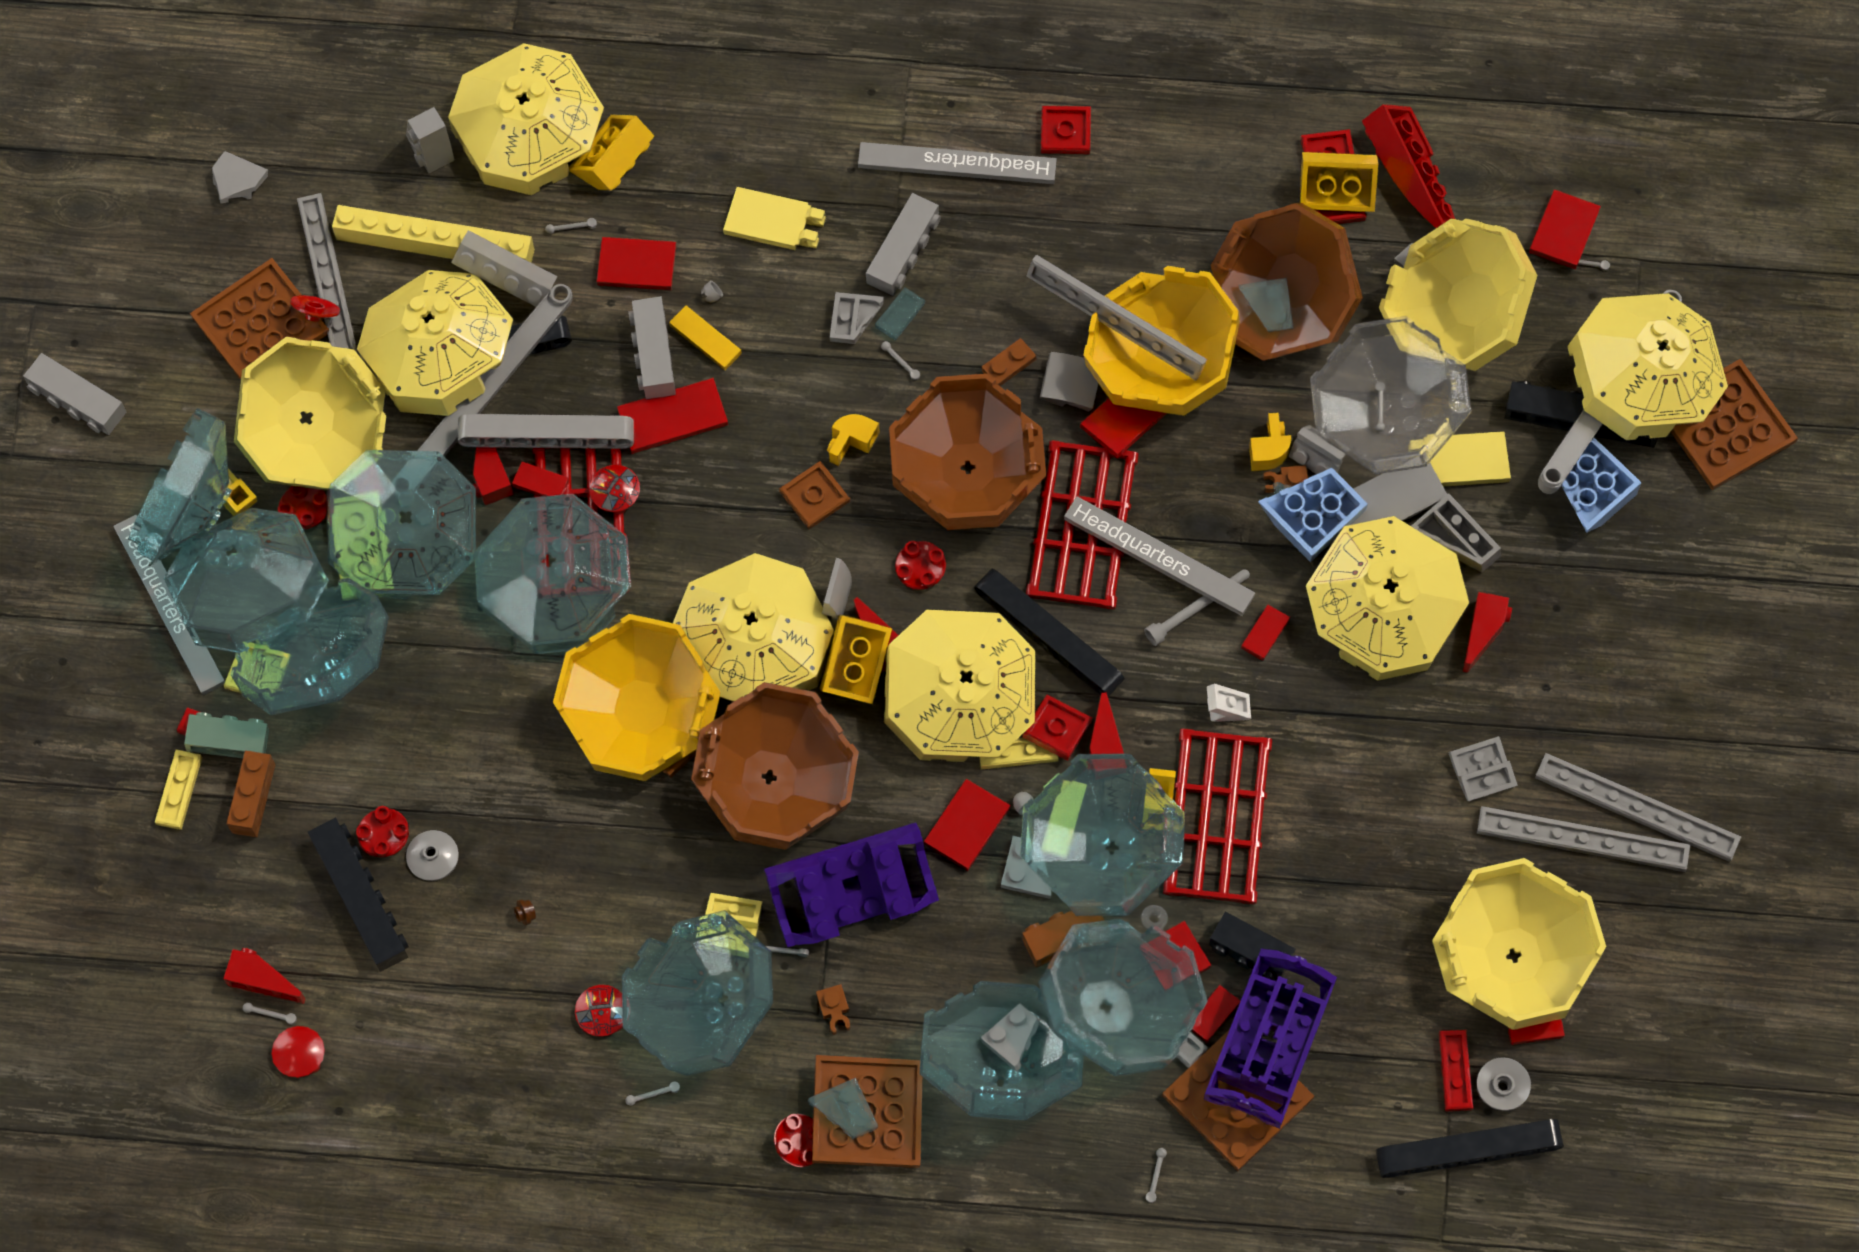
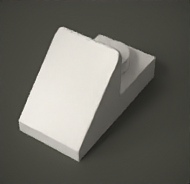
M1217 684L1207 686V702L1211 721L1251 719L1249 694Z

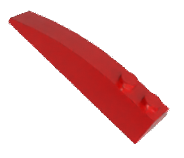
M1381 105L1362 120L1365 133L1371 139L1376 149L1377 157L1382 161L1393 181L1408 201L1435 228H1438L1450 219H1455L1451 205L1444 200L1447 194L1445 187L1439 184L1437 176L1440 174L1438 166L1433 165L1430 158L1434 155L1432 148L1412 108L1408 106Z

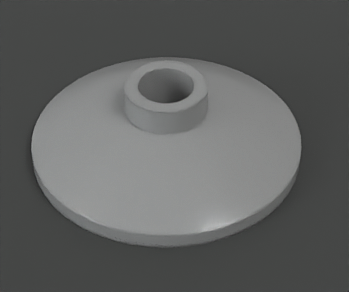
M437 830L425 831L417 835L410 842L406 852V861L410 871L416 877L425 881H438L447 877L455 869L459 858L455 841L448 834ZM430 849L436 851L433 856H427L426 854Z
M1496 1058L1487 1062L1481 1068L1477 1077V1090L1481 1099L1488 1106L1496 1110L1509 1111L1518 1108L1526 1101L1531 1090V1080L1527 1070L1519 1062L1510 1058ZM1505 1083L1507 1090H1500L1498 1084Z

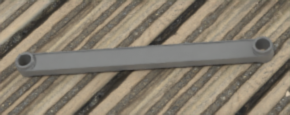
M557 284L549 291L507 342L501 365L497 366V369H490L481 375L485 392L471 402L466 399L456 405L457 411L442 420L391 483V491L395 498L407 500L412 497L420 487V484L427 479L441 462L437 460V457H441L442 460L458 441V418L465 414H480L570 306L573 295L568 286ZM560 292L568 295L564 300H557L555 296ZM402 483L409 485L406 492L399 493L396 491L397 486Z
M1667 290L1663 293H1669L1682 302L1681 295L1675 290ZM1584 410L1539 476L1538 487L1543 493L1552 494L1561 487L1602 426L1600 421Z

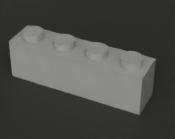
M914 193L911 194L866 272L867 284L892 296L897 288L901 289L906 280V272L909 268L913 269L918 259L917 253L920 248L924 249L929 241L928 234L931 229H936L940 222L939 205Z
M469 230L451 262L535 307L549 293L557 278L554 274Z
M662 296L632 301L633 311L628 312L630 325L635 326L636 332H631L633 347H638L639 353L634 354L636 369L641 368L642 374L637 375L639 390H644L646 399L676 395Z
M43 353L38 356L23 375L28 384L27 388L37 396L40 394L47 397V401L56 408L62 406L67 409V413L78 421L83 419L88 422L87 425L97 433L102 431L110 435L127 413L121 401Z

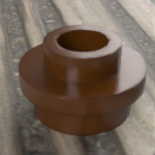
M522 899L517 900L516 907H514L515 917L518 922L522 921L524 925H528L532 920L536 919L534 907L529 899L525 901Z

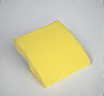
M711 893L705 913L702 943L711 942L712 939L710 938L713 937L715 940H718L715 945L717 951L723 950V952L738 954L739 942V954L752 956L755 945L754 940H756L762 901ZM722 917H725V922L721 920ZM710 943L703 944L705 949L715 950V947Z

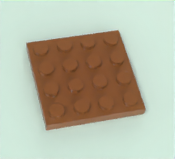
M273 258L190 313L192 319L240 380L244 368L285 337L319 341L328 335L329 328L321 318L318 322L307 320L305 314L291 306V298L299 296L301 293Z
M1741 359L1723 368L1728 387L1706 419L1700 423L1676 424L1670 431L1712 490L1791 446L1798 440V437Z
M1228 1030L1162 1093V1096L1239 1171L1297 1116L1315 1096L1298 1080L1280 1129L1235 1108L1217 1105L1204 1100L1205 1092L1229 1033ZM1218 1080L1219 1089L1244 1094L1246 1099L1252 1097L1275 1111L1282 1106L1279 1103Z
M816 1055L812 1163L920 1168L923 1060Z

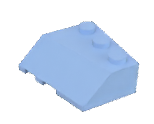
M1593 437L1561 486L1585 531L1589 532L1602 526L1635 497L1641 482Z
M1333 468L1314 475L1293 487L1281 490L1271 497L1258 501L1275 527L1310 562L1337 538L1344 526H1349L1366 511L1368 505Z

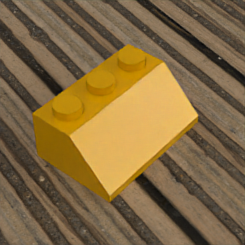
M610 115L595 134L591 150L576 158L569 166V171L598 190L611 191L620 184L622 176L633 168L638 156L649 148V142L653 139L654 135L637 116Z
M1302 152L1300 203L1317 210L1375 212L1378 175L1377 155Z
M839 614L820 690L873 704L892 628Z

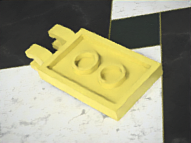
M737 187L723 231L725 235L796 250L797 245L817 248L819 242L818 232L804 228L806 223L823 227L826 216H824V210L811 208L807 202Z
M1505 432L1429 436L1425 441L1411 442L1408 449L1410 459L1425 452L1442 486L1510 482L1511 479Z

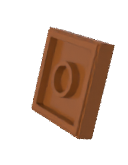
M821 461L779 488L781 495L809 530L850 502L849 496Z

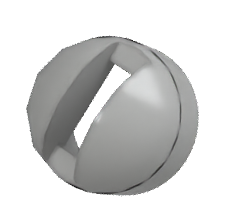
M709 281L701 290V296H707L705 301L709 303L718 301L723 296L721 289L713 281Z
M1019 792L1014 796L1013 806L1020 815H1024L1034 808L1036 801L1027 792Z

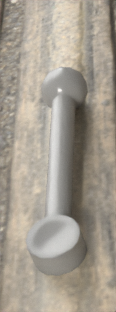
M589 218L587 222L559 226L549 224L546 226L545 231L548 234H552L554 231L581 227L594 229L597 226V221L594 218Z
M1580 260L1578 263L1579 265L1599 267L1602 271H1607L1610 267V263L1606 260L1601 263Z
M885 341L881 344L882 350L888 351L910 373L912 380L916 381L920 378V372L913 370L891 348L889 342Z
M1378 382L1375 385L1378 392V423L1375 429L1378 432H1383L1385 430V425L1383 424V392L1386 390V386L1383 382Z
M756 943L754 946V950L758 953L766 950L769 952L797 954L803 957L809 955V950L803 948L764 946L762 943Z
M251 1003L243 1005V1011L246 1013L255 1012L286 1020L289 1025H293L297 1021L293 1013L284 1015L253 1007Z
M671 1082L665 1088L638 1096L629 1095L626 1097L625 1102L627 1105L632 1106L636 1101L663 1093H677L680 1090V1085L677 1082Z
M1159 1148L1156 1151L1158 1156L1150 1192L1146 1194V1201L1149 1203L1156 1201L1155 1190L1163 1158L1167 1155V1151L1164 1148Z

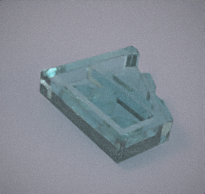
M1287 278L1239 285L1240 291L1268 332L1294 329Z
M856 1078L808 1098L809 1105L815 1106L827 1116L828 1120L840 1126L843 1132L852 1139L878 1128V1124Z

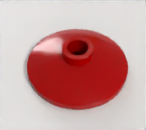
M299 295L292 297L290 300L291 306L305 314V318L310 321L318 322L320 318L335 317L340 313V308L336 304L322 298Z

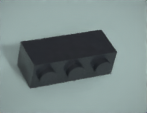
M1226 911L1209 942V946L1212 947L1216 954L1226 957V955L1232 957L1239 966L1245 969L1254 968L1261 949L1276 950L1290 956L1295 955L1296 951L1294 947ZM1269 967L1262 977L1277 981L1279 976L1283 977L1286 969Z

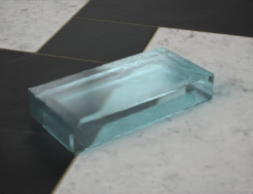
M905 287L875 323V327L896 341L925 305V300Z

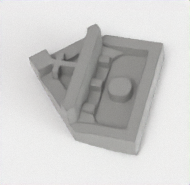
M225 151L212 167L213 184L216 185L220 203H227L229 199L237 197L252 199V192L256 191L268 177V170Z

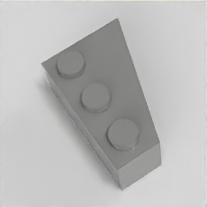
M434 107L407 121L406 137L415 152L414 157L420 167L424 166L427 172L431 173L455 160L446 126Z
M1449 493L1411 525L1414 529L1456 553L1459 561L1481 573L1501 557L1499 545Z

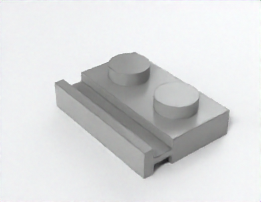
M1303 427L1297 434L1298 437L1292 446L1289 457L1301 465H1306V468L1316 474L1333 468L1338 473L1343 462L1342 459L1346 454Z

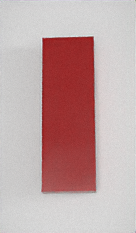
M1466 1030L1439 1031L1445 1111L1473 1110Z

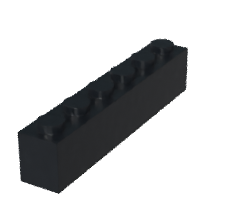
M1512 381L1504 419L1570 431L1584 410L1582 404L1584 395L1577 391L1565 392L1556 390L1552 386L1539 387L1531 385L1526 381ZM1602 424L1595 437L1651 448L1655 447L1658 438H1650L1649 435L1638 436L1635 440H1625L1604 424Z
M335 817L308 831L379 971L382 972L409 958L405 951L409 946L402 933L397 936L393 928L397 926V923L391 911L385 913L382 907L386 903L380 890L374 891L370 884L375 881L368 867L362 869L359 863L363 859L356 845L351 847L347 840L352 836L345 823L339 825Z

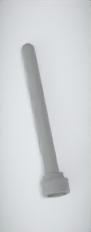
M1244 569L1229 579L1240 584L1249 578L1250 573ZM1202 596L1162 624L1152 623L1144 629L1146 637L1154 646H1157L1165 640L1164 637L1167 636L1168 631L1212 603L1213 600Z

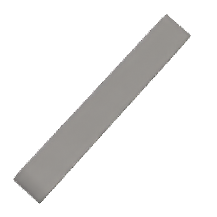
M465 414L458 418V443L465 447L623 449L634 445V420L628 416Z

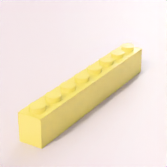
M342 205L337 206L332 225L336 240L449 259L454 258L468 230L530 263L532 262L535 250L531 236Z

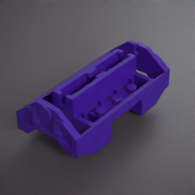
M917 823L764 869L787 947L821 942L840 936L838 927L887 913L890 920L915 913L927 905L939 901ZM912 844L927 891L924 895L912 898L898 845ZM792 878L794 879L809 930L797 934L791 932L778 887Z
M1261 949L1208 1084L1204 1100L1217 1105L1235 1108L1280 1129L1337 977L1324 968L1309 963L1300 956H1290L1276 950ZM1269 967H1276L1307 977L1320 986V998L1304 993V985L1295 982L1294 986L1287 984L1288 979L1280 976L1277 982L1262 977V975ZM1273 1030L1275 1031L1273 1038L1277 1040V1043L1263 1039L1262 1036H1268L1269 1031ZM1218 1080L1279 1103L1282 1106L1275 1111L1252 1097L1246 1099L1244 1094L1219 1089Z

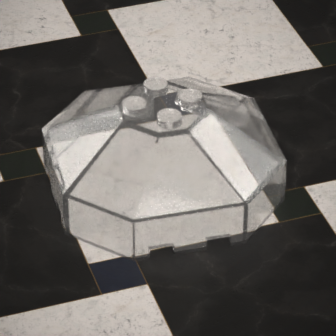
M1407 316L1355 324L1349 331L1350 336L1342 345L1339 343L1326 358L1327 363L1319 372L1316 370L1310 377L1314 421L1319 436L1375 475L1426 467L1471 413L1466 365L1445 352L1438 337L1426 329L1424 331L1416 326L1414 321ZM1378 382H1383L1386 386V390L1383 392V424L1385 425L1383 432H1378L1375 429L1378 423V392L1375 385Z

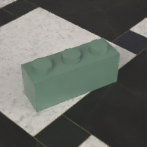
M198 712L196 715L189 714L184 745L187 752L243 758L245 750L266 754L269 729L267 723L260 719L252 718L248 719V721H241L234 716L225 715L222 718L212 717L211 714Z

